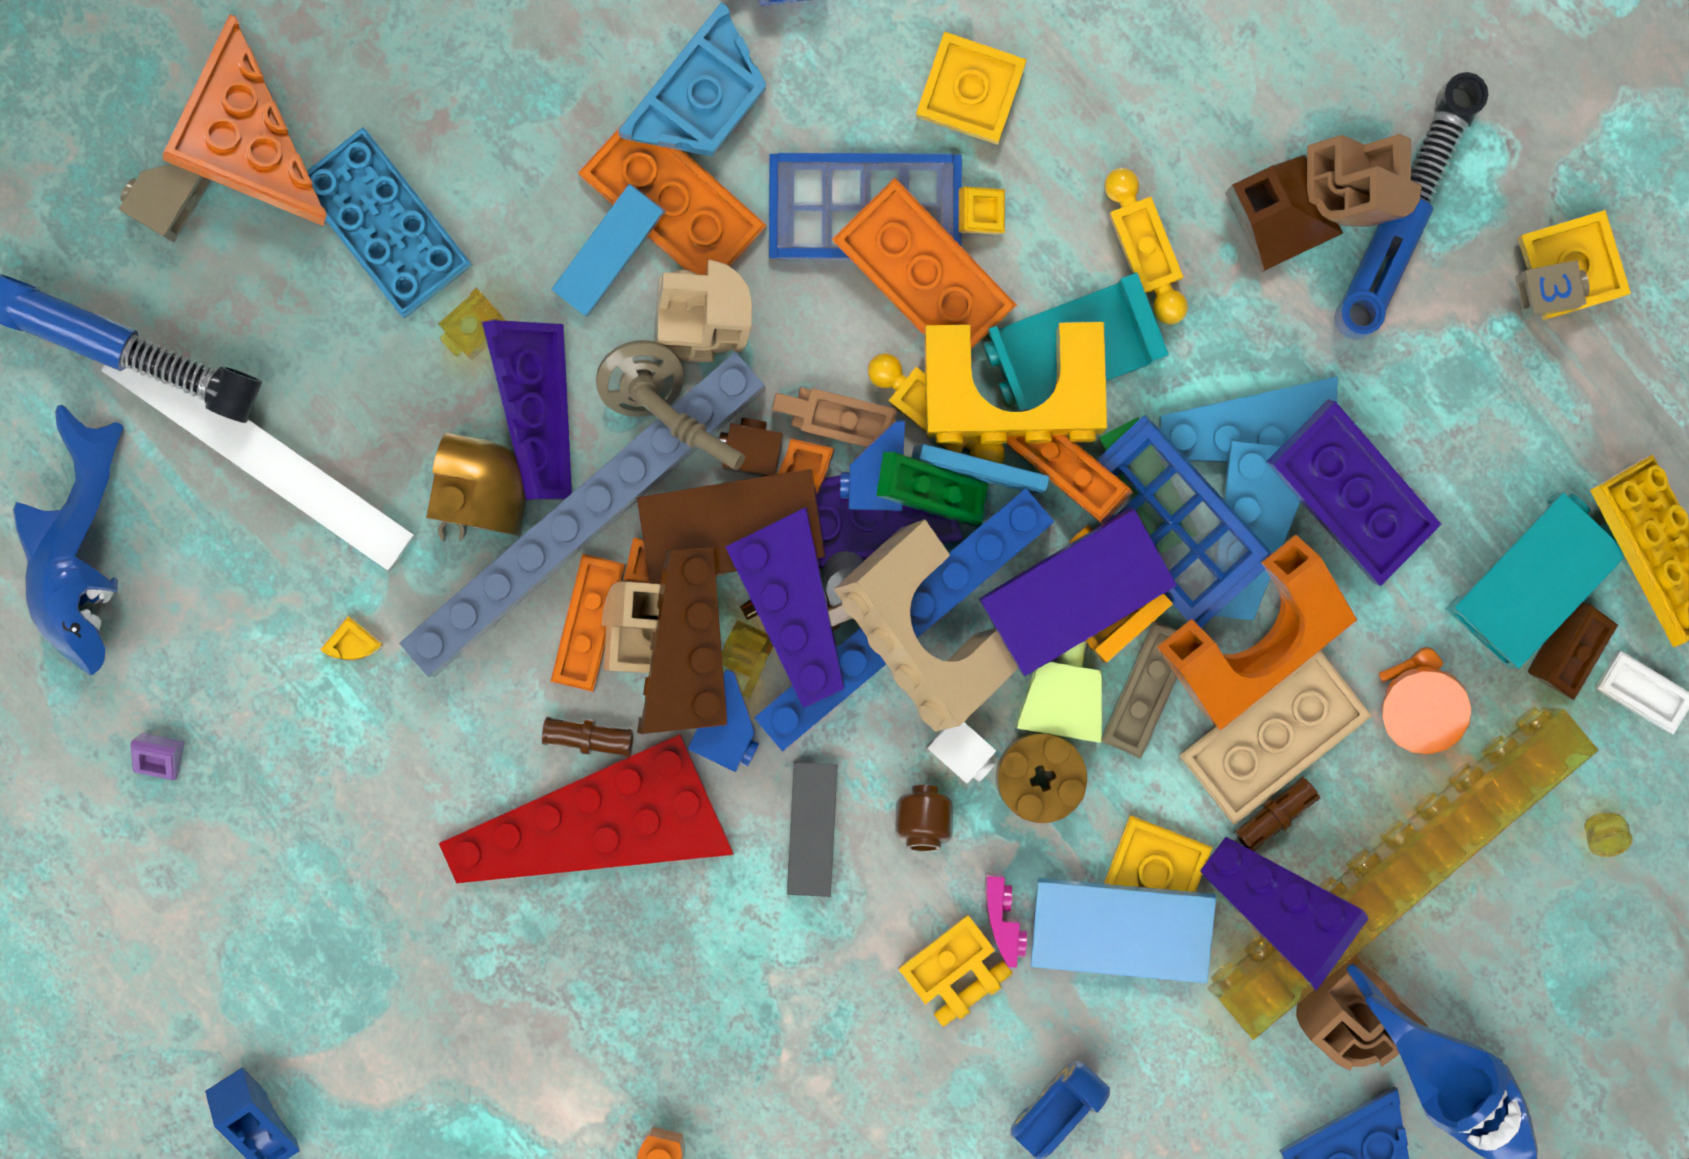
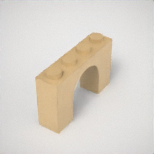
M922 520L901 527L838 584L834 591L841 599L846 613L856 620L868 637L870 647L883 658L890 668L895 682L907 692L917 706L922 720L936 732L960 726L1018 667L995 628L975 633L947 661L932 656L919 643L913 631L910 617L913 595L921 582L950 556L927 521Z

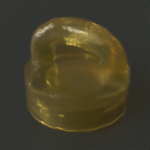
M1599 813L1588 818L1584 824L1589 850L1594 855L1601 857L1617 856L1624 853L1632 845L1633 839L1629 824L1621 815Z

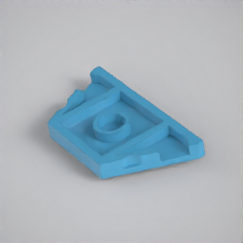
M721 2L619 128L618 135L621 138L713 157L766 91V83L758 67L753 64L749 56L750 51L744 39L739 36L725 4Z

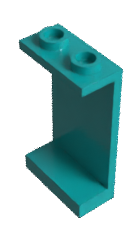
M1138 273L1121 278L1117 284L1004 327L997 328L995 326L988 329V341L982 344L990 366L998 365L1004 382L998 383V387L1007 408L1014 406L1016 412L1028 411L1043 404L1053 394L1057 381L1056 329L1059 323L1104 322L1106 381L1162 361L1169 355Z
M1564 492L1553 495L1547 501L1551 505L1465 595L1457 596L1445 608L1508 669H1520L1625 558L1609 526L1606 524L1599 526L1588 515L1591 511L1589 506L1573 493L1569 496Z

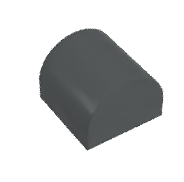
M838 552L832 555L824 565L823 577L831 606L835 607L842 604L834 588L864 562L859 555L853 552Z

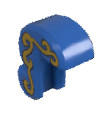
M1083 1061L1072 1062L1061 1070L1045 1087L1036 1101L1029 1108H1025L1011 1126V1135L1036 1159H1044L1059 1146L1090 1110L1098 1113L1110 1096V1087Z

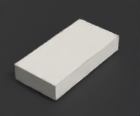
M1616 651L1595 686L1596 690L1669 734L1675 733L1689 710L1688 691L1622 651Z

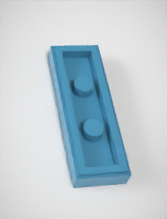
M628 184L551 290L583 315L589 316L665 214L666 210L635 186Z
M925 444L915 445L912 451L911 458L980 481L1023 491L1026 488L1031 494L1043 493L1047 489L1049 476Z

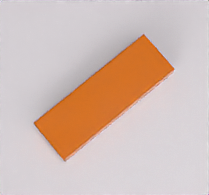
M1052 435V441L1047 443H1026L1025 436L1007 437L1006 445L1038 472L1049 476L1050 482L1102 525L1110 519L1133 493L1131 488L1075 442H1070L1069 437L1066 435Z
M582 553L550 682L591 692L595 691L605 651L606 626H601L603 608L611 586L616 582H622L626 564Z

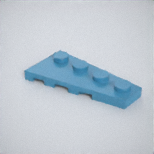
M1338 376L1161 415L1159 417V429L1188 461L1227 462L1230 440L1283 445L1327 399L1337 402ZM1158 453V456L1161 459V461H1165L1164 458Z

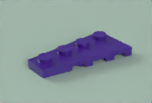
M501 320L482 322L517 464L521 472L526 500H565L572 494L564 324Z
M806 507L726 546L803 708H807L846 689L829 617L826 593L821 579L817 550L812 536L809 512Z
M1226 836L1200 870L1205 879L1251 923L1255 930L1316 991L1369 919L1365 912L1357 906Z

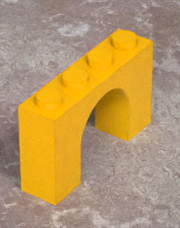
M1104 322L1059 323L1056 329L1057 381L1054 392L1043 404L1024 412H1009L996 408L988 403L978 392L971 371L970 325L925 326L926 438H936V444H962L963 437H981L982 444L1007 443V436H1025L1026 443H1047L1052 441V435H1069L1070 442L1096 441V434H1103L1107 429Z

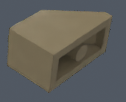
M173 164L141 171L137 179L132 178L124 187L120 196L122 204L119 210L174 243L212 180Z

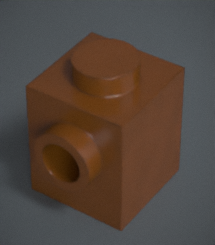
M741 418L740 425L730 423L729 433L720 432L719 440L745 455V460L736 471L724 463L722 464L723 469L761 477L776 475L783 433L766 430L767 422L756 419Z

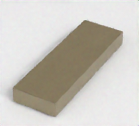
M1157 621L1152 622L1103 731L1102 742L1139 759L1142 758L1177 680V676L1157 646L1177 630Z

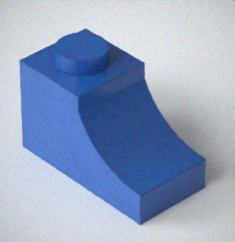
M243 1067L205 1091L214 1127L246 1159H288L300 1151L297 1139L276 1113L267 1096V1092Z

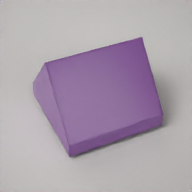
M141 733L130 744L133 772L176 780L185 742Z

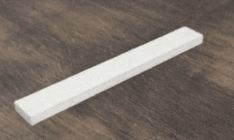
M106 365L101 369L102 372L386 570L391 571L416 536L248 419L247 423H241L218 415L206 409L205 401L200 400L197 395L193 397L190 392L184 393L183 389L178 391L176 386L171 388L169 383L164 385L162 381L157 382L154 378L149 379L147 374L142 376L140 371L135 373L133 369L128 370L126 368L118 371Z

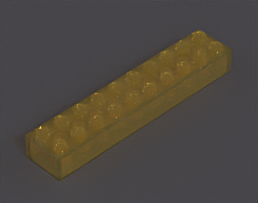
M1532 707L1515 721V725L1518 727L1506 738L1502 735L1497 736L1482 748L1481 752L1484 757L1472 767L1466 763L1455 770L1447 778L1450 783L1447 788L1438 795L1433 791L1417 802L1413 807L1417 812L1404 824L1401 820H1397L1380 834V838L1383 841L1370 852L1367 848H1364L1355 854L1346 863V866L1349 868L1348 871L1337 880L1331 876L1318 885L1362 909L1369 918L1325 980L1599 751L1565 709L1542 707L1538 710L1536 707ZM1261 935L1246 946L1244 950L1247 952V955L1237 964L1233 965L1230 961L1220 967L1211 976V980L1214 983L1207 988L1238 1027L1252 1040H1255L1314 990L1304 977Z

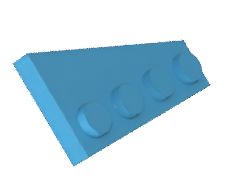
M1230 440L1223 499L1271 550V553H1274L1284 545L1300 504V500L1266 463L1282 445ZM1228 530L1217 540L1214 563L1225 573L1248 550ZM1267 571L1262 572L1215 616L1254 621L1270 580ZM1214 575L1212 577V583H1214L1217 580V578Z

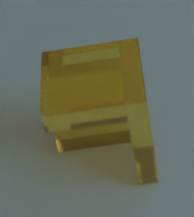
M737 620L722 649V661L724 666L749 677L742 696L750 699L774 646L766 632Z

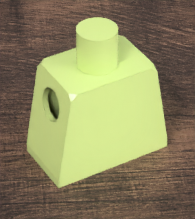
M1086 641L1058 656L1056 663L1048 662L1033 671L1015 722V728L1101 743L1102 675L1100 670L1082 667Z

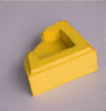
M348 616L320 650L333 658L358 660L374 654L384 644L355 619Z

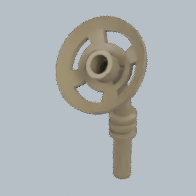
M638 340L622 344L605 356L597 370L596 387L601 400L607 407L626 416L641 417L653 414L671 429L670 434L673 437L686 443L687 446L691 448L699 447L735 471L742 466L745 455L708 433L704 424L698 423L696 419L690 418V415L686 413L679 414L670 406L679 395L684 382L683 367L674 351L655 341ZM651 356L662 360V362L657 364L649 360L633 361L632 357ZM618 366L624 372L619 381L620 389L609 390L608 382L610 375ZM673 374V384L669 393L664 398L659 396L664 386L663 379ZM624 402L625 404L630 405V406L643 407V408L627 407V406L622 405L621 403Z

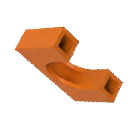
M1297 535L1293 536L1261 562L1279 591L1281 605L1273 627L1257 644L1239 653L1222 654L1217 644L1191 619L1157 646L1195 705L1220 731L1357 621L1322 558Z

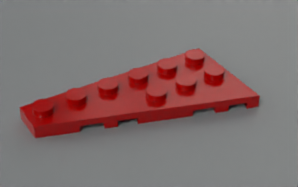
M681 734L438 843L456 884L735 854Z

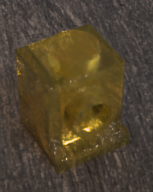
M477 287L470 293L471 295L438 323L445 331L439 338L456 357L464 352L471 360L488 346L482 322L491 320L506 321ZM467 318H474L477 322L476 329L471 333H464L462 331V322Z

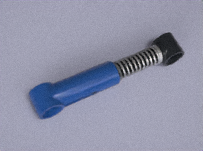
M1470 72L1458 73L1443 85L1437 93L1435 101L1436 115L1433 118L1434 124L1429 126L1430 131L1426 133L1427 138L1423 139L1424 145L1419 147L1420 153L1416 154L1417 159L1413 161L1414 166L1411 167V181L1422 185L1420 201L1414 212L1409 215L1378 224L1348 290L1335 311V326L1347 338L1354 340L1365 338L1378 330L1384 322L1386 310L1434 210L1428 201H1433L1431 194L1437 193L1434 187L1440 186L1437 181L1443 179L1441 173H1446L1444 166L1450 165L1447 160L1453 158L1451 152L1456 151L1454 145L1460 144L1457 138L1463 137V131L1466 130V127L1471 126L1476 114L1487 103L1489 96L1488 87L1477 74ZM1454 89H1462L1469 94L1471 98L1470 107H1460L1453 100ZM1384 258H1389L1374 291L1369 292ZM1352 305H1362L1367 309L1370 317L1367 326H1359L1350 318Z
M0 274L1 325L25 331L118 371H122L125 368L128 370L133 369L135 373L140 371L142 376L147 374L149 379L154 378L157 382L162 381L164 385L169 383L171 388L176 386L178 391L183 389L184 393L190 392L193 397L197 395L200 400L205 401L206 409L218 415L241 423H247L263 382L260 379L226 366H220L219 369H211L209 365L204 368L203 363L197 365L196 360L190 362L189 357L182 359L181 353L175 356L174 351L168 353L167 348L161 350L160 345L154 347L153 342L146 344L145 339L139 341L138 331L43 293L39 288L31 284Z

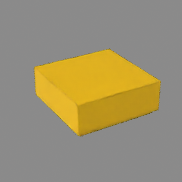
M966 186L959 188L958 232L991 235L1005 233V189Z

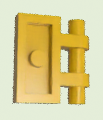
M968 914L898 967V970L925 1005L939 994L944 999L946 1004L933 1013L943 1028L957 1017L959 1020L971 1013L969 1010L971 1006L988 993L993 996L1002 989L1000 984L1013 975V972L1004 960L990 970L984 965L982 961L992 954L995 949ZM972 970L978 979L957 994L951 987V984Z

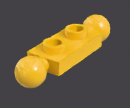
M1128 168L1114 169L1107 175L1104 188L1107 196L1111 200L1120 203L1121 206L1120 209L1110 212L1109 217L1132 274L1138 273L1145 294L1155 291L1157 297L1153 303V312L1156 318L1164 324H1177L1185 318L1188 312V302L1181 292L1173 290L1171 284L1182 280L1184 277L1153 199L1150 196L1137 201L1136 195L1139 191L1137 175Z
M881 353L873 357L867 369L871 382L880 388L892 387L896 390L888 400V403L926 433L925 373L918 367H915L910 375L906 377L902 373L901 362L894 355ZM963 437L962 444L941 445L946 450L960 453L966 447L970 450V456L1002 464L1005 457V450L1002 444H982L981 437Z

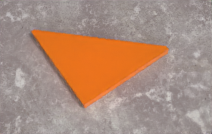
M229 14L163 152V160L324 226L327 217L326 211L317 198L299 153L297 154L289 137L287 126L275 100H272L263 80L264 76L239 28V22L236 16Z

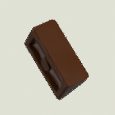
M1582 602L1543 643L1529 667L1528 673L1559 693L1575 700L1618 624L1592 605Z

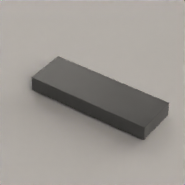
M794 762L787 895L831 897L838 764Z

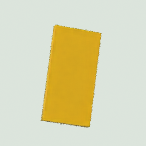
M1652 454L1590 489V492L1673 647L1689 641V518L1687 512L1680 506L1668 483L1665 471L1659 467Z

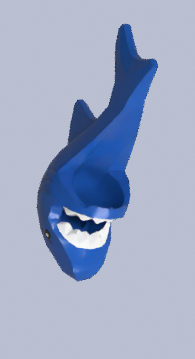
M58 405L55 410L56 425L66 448L73 458L76 481L66 503L60 510L43 511L16 502L13 514L16 532L28 561L25 575L26 603L31 620L42 637L56 651L89 675H94L100 670L105 660V646L100 634L101 620L98 616L91 615L88 609L80 611L79 605L81 606L87 601H90L92 604H97L100 601L102 603L109 602L113 594L118 593V579L116 577H113L111 580L107 579L96 569L75 556L97 513L109 480L110 465L114 451L124 427L118 422L99 428L86 427L65 406Z
M1350 964L1346 970L1364 996L1369 1009L1384 1026L1397 1047L1429 1121L1435 1127L1445 1131L1470 1150L1486 1159H1537L1538 1146L1526 1101L1508 1065L1504 1064L1503 1060L1473 1043L1434 1031L1413 1021L1394 1006L1355 964Z

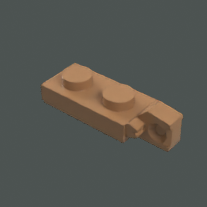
M801 387L798 398L776 393L772 405V410L793 415L791 426L801 428V431L867 447L894 421L897 411L894 408L814 388L809 390Z

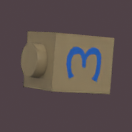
M1578 260L1525 270L1515 276L1523 319L1574 310L1587 304L1585 296L1589 295V281L1586 272L1579 270Z

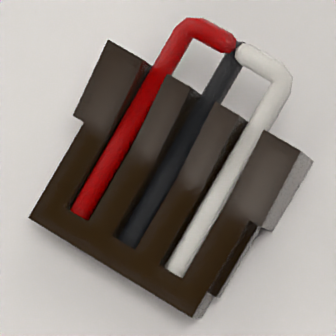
M751 599L740 606L747 620L758 616Z

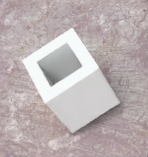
M965 722L958 727L941 730L926 747L967 784L972 778L980 782L996 764L991 758L996 750Z

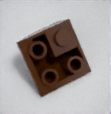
M1306 155L1272 165L1232 184L1225 193L1263 272L1343 234L1338 223L1323 217L1315 204L1309 202Z

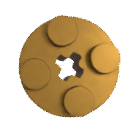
M1047 733L1027 734L1010 743L999 759L995 774L998 793L1006 806L1024 820L1035 823H1051L1071 814L1084 799L1087 788V770L1080 753L1068 741ZM1037 766H1041L1044 771L1052 772V777L1047 780L1048 787L1042 789L1037 784H1030V778L1036 775L1034 768Z

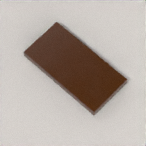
M812 469L637 497L648 575L651 584H660L666 550L714 547L716 575L737 572L726 546L805 507L808 508L810 526L818 559L826 558Z

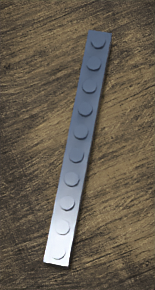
M734 352L675 403L672 408L679 414L686 413L690 415V418L696 419L698 423L704 424L706 431L714 436L760 396L766 388L741 357ZM657 419L399 644L428 677H436L637 502V497L646 495L699 447L691 448L678 438L673 437L670 434L671 429Z

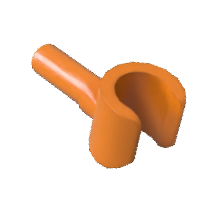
M1423 647L1414 653L1410 659L1405 660V662L1379 672V676L1382 682H1386L1398 677L1404 671L1416 667H1433V669L1438 670L1443 666V661L1432 648Z

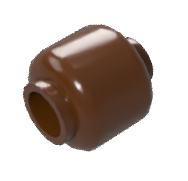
M912 786V793L902 795L896 802L895 834L900 841L906 843V849L916 852L941 850V844L948 842L952 838L953 803L949 797L938 794V787Z

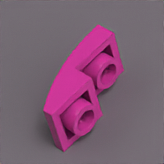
M985 873L986 908L993 937L1007 966L1017 968L1018 957L1026 956L1027 931L1019 930L1020 923L1017 919L1002 918L1003 911H1011L1012 885H1004L1005 877L1003 874Z

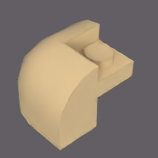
M708 260L705 275H696L689 270H677L672 273L663 272V276L659 277L657 291L655 342L669 347L675 352L680 361L714 362V354L732 349L734 352L741 353L744 350L752 327V301L749 287L737 271L724 263Z
M616 582L611 586L603 608L601 626H606L603 670L649 673L653 651L650 650L652 633L656 632L659 613L657 601L660 584Z

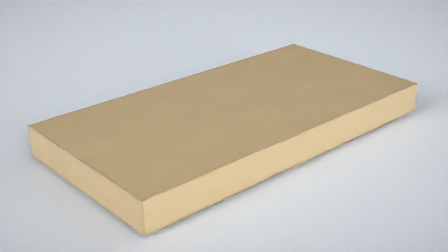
M1319 651L1221 731L1214 726L1178 756L1228 820L1235 825L1371 718L1372 715L1324 654Z

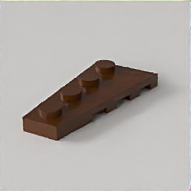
M714 547L666 550L657 601L659 613L656 632L652 633L650 650L653 651L649 676L645 678L643 690L645 702L642 718L639 717L638 734L727 725Z

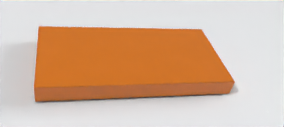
M619 128L578 172L579 176L612 206L628 184H632L666 210L665 214L648 235V238L681 268L692 271L696 275H705L708 260L724 263L731 267L767 228L763 221L685 151L623 139L618 135Z
M896 178L888 183L832 238V241L923 335L926 325H970L972 349L988 334L989 328L995 327L1017 306Z

